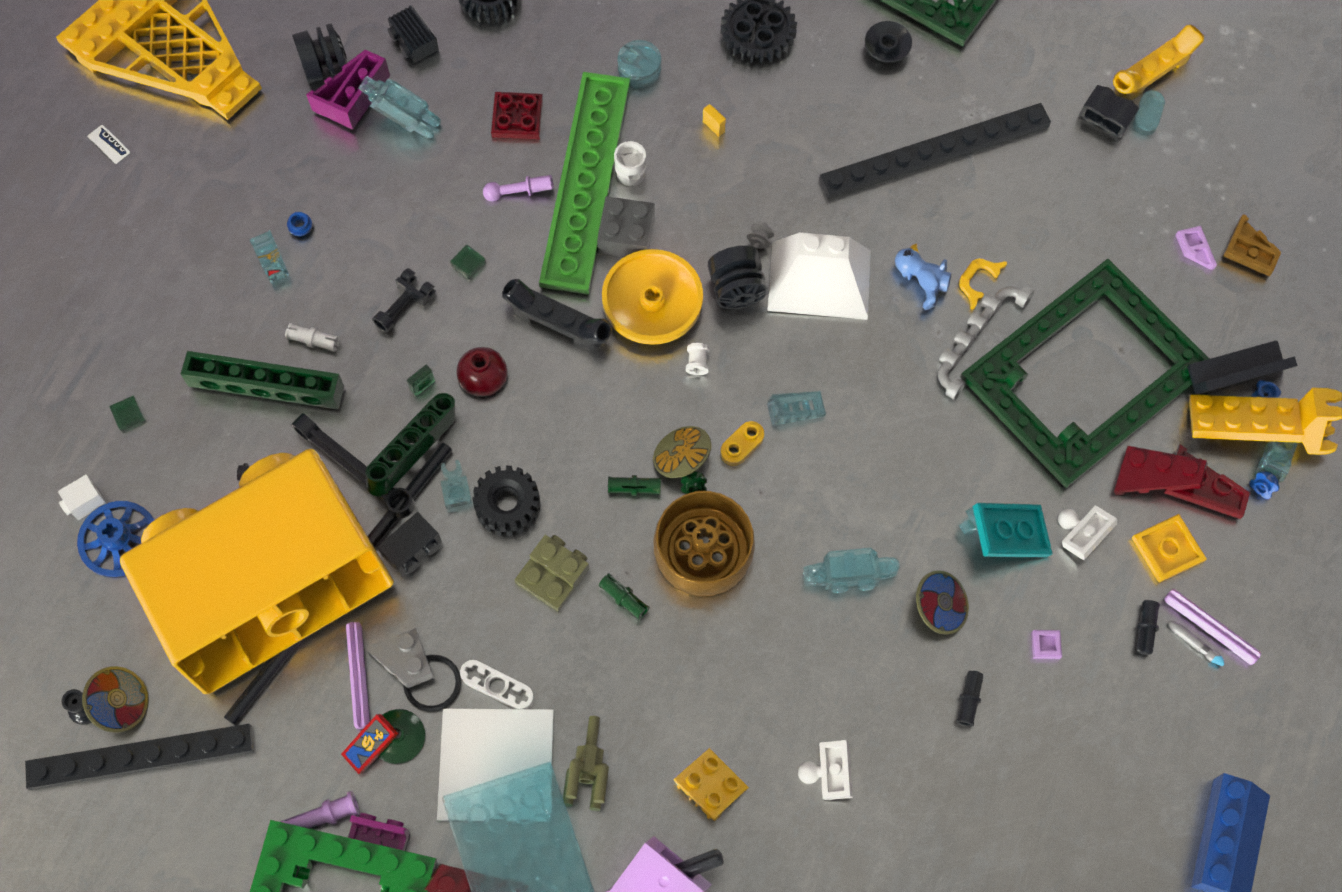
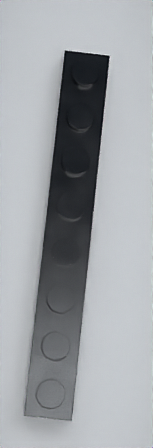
M243 724L25 761L26 789L36 790L254 753L252 725Z

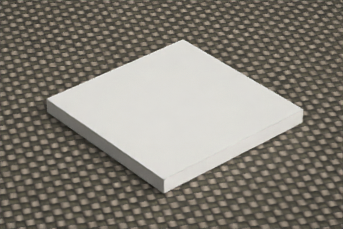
M443 709L437 821L550 823L554 710Z

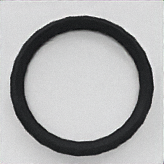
M426 655L427 661L438 660L444 662L452 669L456 680L453 693L445 702L434 706L424 705L416 701L410 689L403 685L404 693L410 703L418 709L437 711L449 706L458 696L461 688V676L457 666L448 658L441 655Z

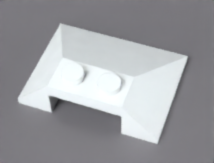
M799 232L772 242L767 311L867 320L871 251L854 239L846 236Z

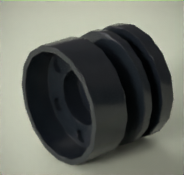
M332 23L326 24L329 36L323 37L320 27H316L317 39L315 40L311 38L307 30L292 35L308 84L324 80L322 68L327 67L332 77H334L336 73L333 65L338 64L342 71V67L347 64V57L341 38L333 28Z
M751 246L729 247L717 252L708 260L707 267L711 281L714 283L716 301L720 307L726 309L747 307L759 302L768 294V285L765 282V275L761 271L762 264L756 248Z

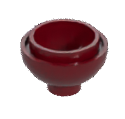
M476 347L462 355L457 365L456 375L460 386L467 393L474 396H488L496 393L503 387L508 376V369L504 358L496 350L488 347ZM479 362L485 363L483 367H476V364Z

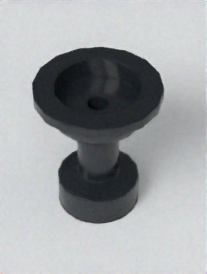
M77 689L67 691L62 697V706L68 711L69 718L79 725L92 723L83 708V692Z

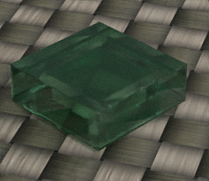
M466 244L450 263L451 266L470 279L486 263V260Z
M426 364L406 381L409 390L416 396L434 383L435 379L432 370Z
M134 395L109 406L120 430L145 420Z

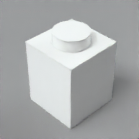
M87 475L82 476L58 491L63 499L59 502L63 511L67 515L72 514L78 521L98 507L106 504L96 485Z

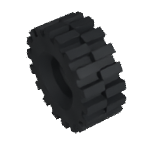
M506 465V470L501 471V467L498 466L495 467L496 472L493 474L488 470L485 472L486 478L480 477L477 481L478 487H474L473 505L481 525H485L486 530L489 532L495 530L496 535L502 536V532H506L507 536H513L512 531L516 530L518 534L524 532L523 527L527 526L530 528L533 525L532 520L537 519L538 510H540V496L535 480L532 481V477L528 472L523 474V469L519 467L514 471L512 466ZM504 493H512L517 498L516 506L508 511L501 510L497 506L498 497Z

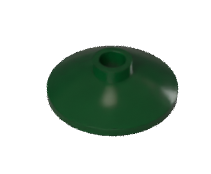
M394 709L385 712L382 716L395 730L401 731V736L398 739H394L378 757L389 764H404L413 760L421 752L425 744L426 733L422 721L417 715L404 709Z

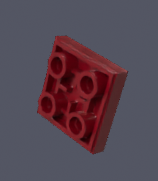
M495 92L491 128L492 138L540 140L543 94Z

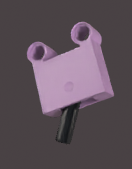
M653 836L645 842L617 882L605 892H707L712 884L700 874L722 866L724 863L723 855L718 849H713L683 861Z

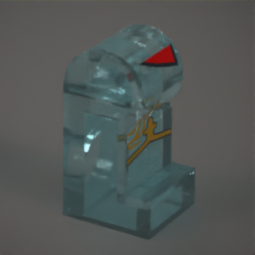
M271 231L249 239L270 283L290 276Z

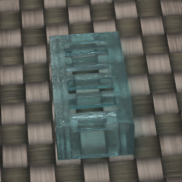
M820 391L772 394L767 402L772 425L824 417L826 415ZM809 400H812L814 410L810 409ZM799 402H802L803 410L800 409ZM788 404L792 405L793 411H790Z

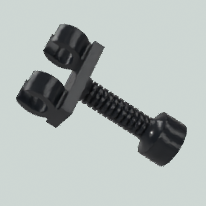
M409 268L405 269L400 277L396 279L397 288L402 290L403 294L386 312L379 311L372 318V321L379 329L388 332L394 326L393 318L411 298L424 306L435 294L436 290L433 289L435 286L425 282L418 291L411 286L417 278L414 276L415 272Z

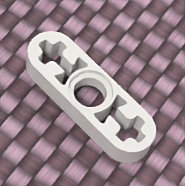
M469 660L462 665L460 676L467 686L512 709H529L533 705V692L527 685L477 660ZM476 667L478 674L484 678L486 677L483 687L480 686L483 683L481 679L477 677L469 679L468 669L473 671ZM502 679L505 682L504 689L498 693L492 692L489 689L492 680ZM510 685H514L512 691L518 695L526 692L527 702L521 701L520 704H517L516 697L511 694L508 695V699L504 698L510 690Z

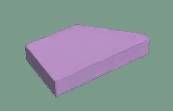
M1197 226L1177 231L1175 236L1184 257L1210 270L1215 269L1217 263L1202 227Z

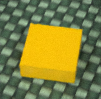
M710 104L703 108V123L720 137L725 133L726 118Z

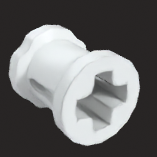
M691 343L687 346L689 364L686 365V372L692 375L707 374L708 366L706 365L707 354L710 353V347L703 343Z

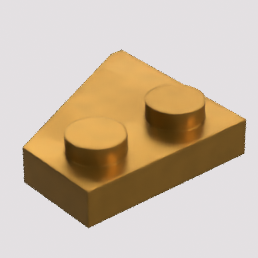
M1242 214L1223 256L1270 276L1275 269L1281 251L1267 240V237L1261 230L1256 231L1248 223L1249 218Z

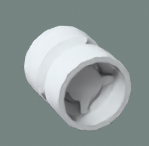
M627 141L621 143L614 153L615 176L623 185L636 186L646 176L645 149L637 142Z

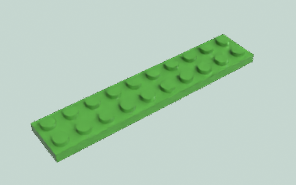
M583 72L539 280V287L589 294L598 250L597 238L605 197H608L615 164L614 153L619 143L629 93L630 78Z

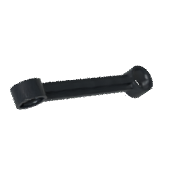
M301 413L291 424L292 428L302 438L315 444L366 485L365 471L367 466L324 433L307 415ZM393 487L388 493L380 496L386 501V505L394 517L405 518L414 511L415 502L407 489ZM406 496L409 498V503L404 509L395 510L391 507L392 502L397 497Z

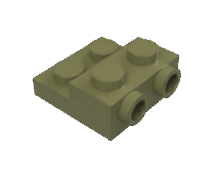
M544 535L529 555V561L514 581L559 612L589 571V563L586 562L588 558L579 550L575 549L571 552L564 547L566 543L558 536L553 535L550 538Z

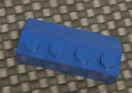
M1226 773L1213 780L1191 885L1192 888L1205 892L1252 891L1270 795L1253 782Z

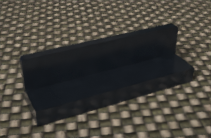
M1275 340L1189 364L1187 368L1195 395L1298 365L1295 356L1283 359L1279 343Z

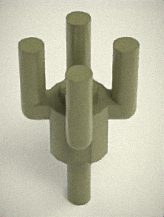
M589 716L586 743L583 746H577L575 759L571 760L570 766L566 771L562 799L563 806H573V801L577 798L579 782L593 784L590 810L600 811L601 803L605 802L609 767L606 763H603L604 750L596 746L600 717Z

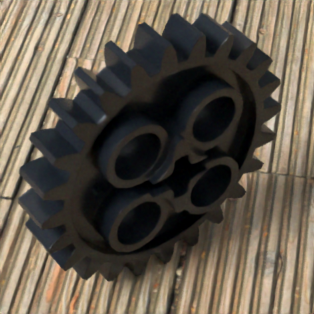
M737 0L736 4H729V10L725 9L724 17L721 18L720 32L723 34L722 41L727 42V49L733 48V55L742 53L741 60L749 56L751 63H753L755 58H758L760 63H763V58L767 57L772 62L773 55L781 58V52L787 53L789 46H793L797 33L795 14H790V6L784 8V0L778 3L776 0ZM765 13H767L766 16L763 18V24H761L762 17Z

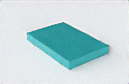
M977 503L972 506L984 557H1049L1053 554L1041 505Z

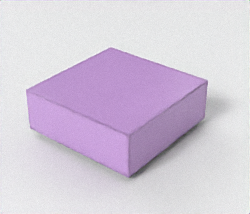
M1033 630L1031 632L1033 659H1060L1062 657L1060 630Z

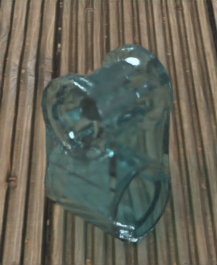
M1268 441L1257 465L1256 472H1270L1279 482H1283L1290 470L1291 461L1298 442H1284L1287 448H1283L1279 445L1278 441Z

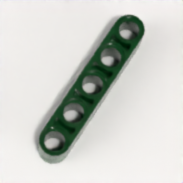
M448 393L435 395L367 466L365 471L366 485L370 494L382 496L388 493L454 423L455 399L452 395Z

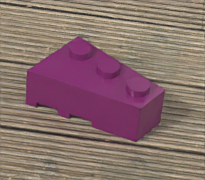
M368 50L362 51L345 64L341 72L333 78L328 77L324 80L325 84L315 92L311 90L306 94L312 111L354 129L390 77L386 59Z

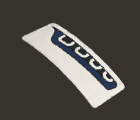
M103 125L87 136L115 164L130 154V151Z

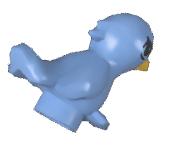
M917 243L897 253L895 265L902 276L907 277L908 280L912 276H916L919 284L926 292V299L922 307L925 310L934 308L938 292H947L950 285L952 273L946 272L947 260L944 259L940 266L925 262L918 252Z

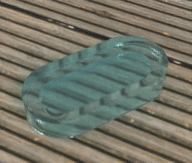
M1147 91L1142 95L1138 105L1139 110L1133 121V126L1138 133L1149 135L1156 131L1165 105V99L1161 93Z

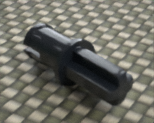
M1144 600L1142 602L1140 623L1137 624L1139 634L1136 649L1143 655H1151L1153 653L1155 633L1159 631L1157 619L1160 603L1153 600Z
M969 671L967 673L963 694L959 696L961 705L957 723L964 726H974L977 706L981 703L979 696L984 676L978 671Z

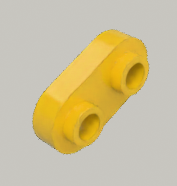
M754 421L742 424L722 444L720 452L722 461L729 466L742 464L763 443V427ZM753 430L756 432V435L750 436L747 432ZM734 447L738 449V452L731 453L729 449Z

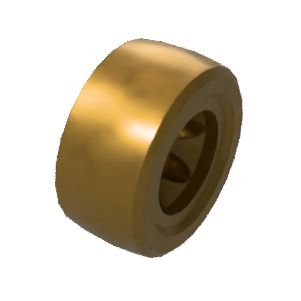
M695 491L673 501L661 515L653 539L654 555L658 567L666 580L675 588L695 596H714L734 587L745 576L752 562L755 550L754 531L750 519L743 508L733 499L712 491ZM696 526L693 532L687 531L688 529ZM706 536L709 538L708 543H703V540L699 538ZM725 536L728 539V543H721L719 537ZM682 542H687L690 545L687 550H682L679 546ZM715 553H719L723 559L715 562L712 556ZM696 556L701 557L703 562L700 565H695L692 559Z

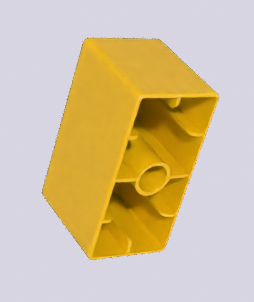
M306 449L296 456L290 453H277L258 460L242 474L238 489L199 511L194 508H181L161 515L144 530L141 544L125 552L120 557V564L171 664L203 694H210L389 589L394 584L393 578L318 452L314 449Z

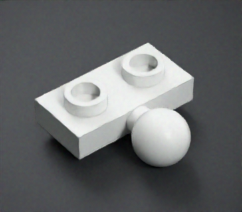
M1096 505L1082 520H1079L1077 512L1073 509L1062 510L1058 515L1059 525L1067 530L1073 529L1063 539V547L1085 560L1117 525V518Z
M841 740L819 743L821 766H817V764L811 761L802 763L798 769L800 780L806 784H812L821 777L824 800L853 798L849 742Z

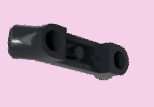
M520 279L510 280L502 291V298L512 306L516 316L528 322L532 319L573 338L575 344L585 349H596L610 338L612 328L606 319H594L530 289Z

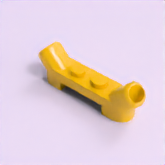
M1186 25L1175 37L1127 70L1118 71L1113 78L1115 94L1118 97L1130 100L1137 98L1144 92L1147 86L1173 68L1176 67L1178 69L1186 64L1192 53L1204 42V35L1195 26Z

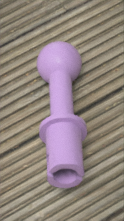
M552 175L534 178L526 176L525 182L506 185L489 182L483 188V195L488 201H497L502 195L528 191L529 196H531L534 192L554 189Z

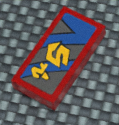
M376 714L341 755L358 774H362L399 733L382 714Z

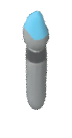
M1169 621V627L1175 634L1206 656L1210 662L1224 666V659L1217 651L1211 649L1183 625L1175 621Z

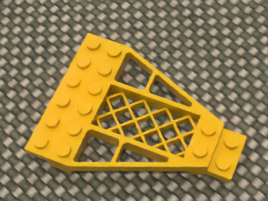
M98 0L56 36L58 42L73 53L77 60L94 74L99 71L193 98L199 104L212 107L227 120L262 89L258 81L243 71L207 0H201L202 2L186 15L181 14L172 7L178 0ZM205 12H208L222 39L220 42L194 24ZM167 21V26L156 27V22ZM173 21L176 22L179 26H173ZM184 33L183 39L172 40V34ZM189 33L195 38H189ZM167 34V40L155 41L156 35ZM150 36V42H139V37ZM205 45L212 51H205ZM125 46L139 56L126 69L106 64ZM189 46H200V52L188 53ZM183 47V53L172 54V48ZM166 48V54L155 55V49ZM217 58L210 65H205V59ZM188 60H200V66L188 67ZM183 61V67L171 68V62ZM146 64H149L171 82L141 74L138 71ZM188 74H199L193 80L188 81Z

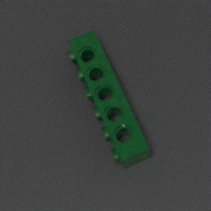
M187 351L181 370V376L189 387L339 409L344 390L342 379L337 373Z

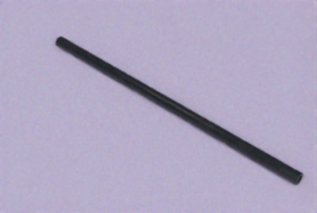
M443 442L405 488L411 493L413 499L451 453L452 449ZM400 496L391 507L395 510L404 509L409 503V498ZM389 510L368 535L374 548L398 520ZM301 641L269 659L224 716L226 720L233 725L238 722Z

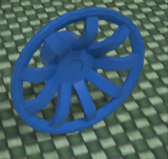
M114 501L98 507L84 520L78 533L77 547L82 561L89 569L102 576H125L126 574L121 569L122 566L120 564V550L123 549L125 552L131 550L132 548L128 545L129 542L141 544V537L131 534V532L147 526L154 521V518L144 507L129 501ZM126 507L121 519L118 520L113 517L110 509ZM133 509L144 516L139 522L126 524L131 518ZM104 512L106 519L101 521L98 526L91 523L96 516ZM87 529L97 534L98 538L95 541L84 544ZM102 545L98 558L92 562L85 551L96 549ZM109 551L113 555V570L100 567L106 560Z

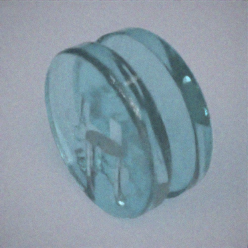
M635 40L625 44L620 49L617 57L618 74L620 77L630 78V86L646 87L653 84L661 74V54L654 44L644 40Z

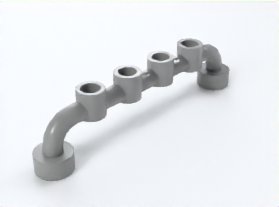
M1024 286L1022 289L1005 287L999 290L995 296L987 294L981 304V307L985 309L981 314L974 312L967 323L971 326L967 332L960 330L953 341L957 346L953 351L946 348L939 359L943 364L938 371V379L941 385L947 389L945 395L956 400L962 392L965 382L957 377L953 380L949 379L948 373L957 365L965 350L970 348L978 333L983 331L988 320L1000 308L1003 300L1006 297L1013 296L1016 298L1015 303L1025 308L1033 297L1034 290L1027 286Z

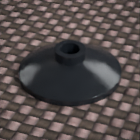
M882 21L874 24L867 31L865 47L869 54L879 61L897 62L909 54L912 47V37L903 25L893 21Z

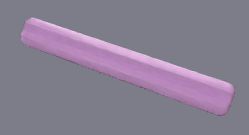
M1176 589L1170 590L1164 599L1166 603L1246 662L1253 665L1260 658L1261 652Z
M351 622L346 625L353 720L356 729H364L370 722L362 626L360 622Z

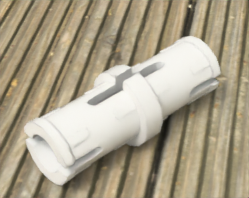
M290 323L285 332L286 339L305 343L310 348L316 346L335 352L339 345V336L319 332L318 328L314 327L308 329Z

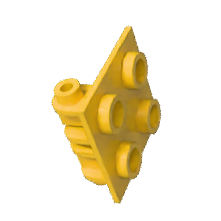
M710 748L674 778V781L678 784L677 788L681 789L687 796H690L689 800H694L696 802L695 806H700V809L707 815V818H711L714 822L727 807L749 788Z

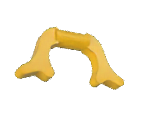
M979 258L970 263L959 279L960 289L969 298L970 309H975L977 301L983 298L984 293L972 289L969 281L979 269H986L994 278H998L1000 271L1007 265L1006 261L993 263Z

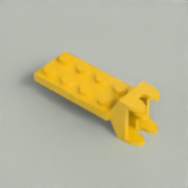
M1312 388L1299 402L1298 399L1190 395L1189 407L1192 438L1278 442L1302 441L1308 454H1330L1337 450L1338 444L1330 440H1323V436L1327 437L1335 433V428L1331 426L1332 421L1342 419V408L1329 406L1326 403L1341 401L1342 393L1329 388Z

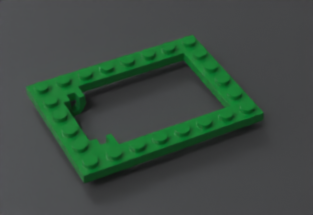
M270 820L250 892H282L284 884L304 889L311 875V860L381 876L379 882L381 892H428L424 888L434 874L437 858ZM298 866H299L298 875H297V877L295 878L296 871H297V868H298Z

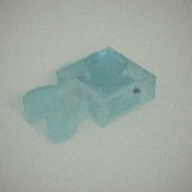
M459 460L455 461L456 469L454 471H448L445 463L441 464L442 473L448 479L440 481L446 509L472 503L467 476L459 477L462 473Z

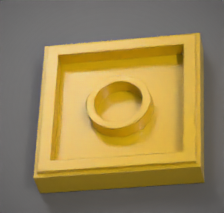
M1179 514L1132 537L1158 583L1164 582L1207 560Z

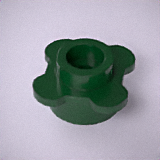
M694 471L681 478V483L683 484L681 491L683 493L707 491V487H705L707 479L702 473Z

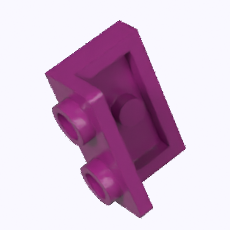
M360 813L359 817L351 815L350 822L352 825L348 838L405 851L410 832L403 828L404 823L392 819H387V823L376 821V816L366 813Z

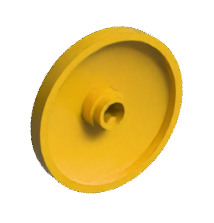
M640 250L623 257L610 269L602 287L603 310L611 326L627 339L642 344H663L683 336L696 323L703 304L702 283L695 269L685 259L664 250Z

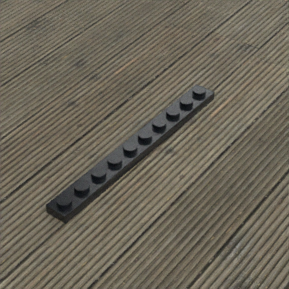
M1038 103L820 174L819 180L827 198L831 199L1048 128L1051 120L1042 103Z

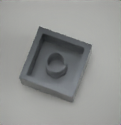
M606 196L597 238L598 254L625 257L631 253L649 249L655 219V203Z

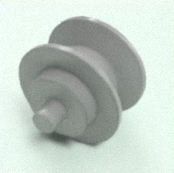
M768 223L752 224L751 230L753 233L747 235L748 241L756 249L769 247V239L774 237V232L768 226Z

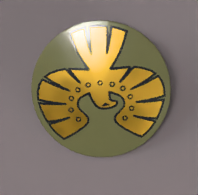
M695 426L681 427L670 432L659 442L654 451L653 463L656 470L661 475L669 478H679L693 473L707 460L711 451V439L705 430Z

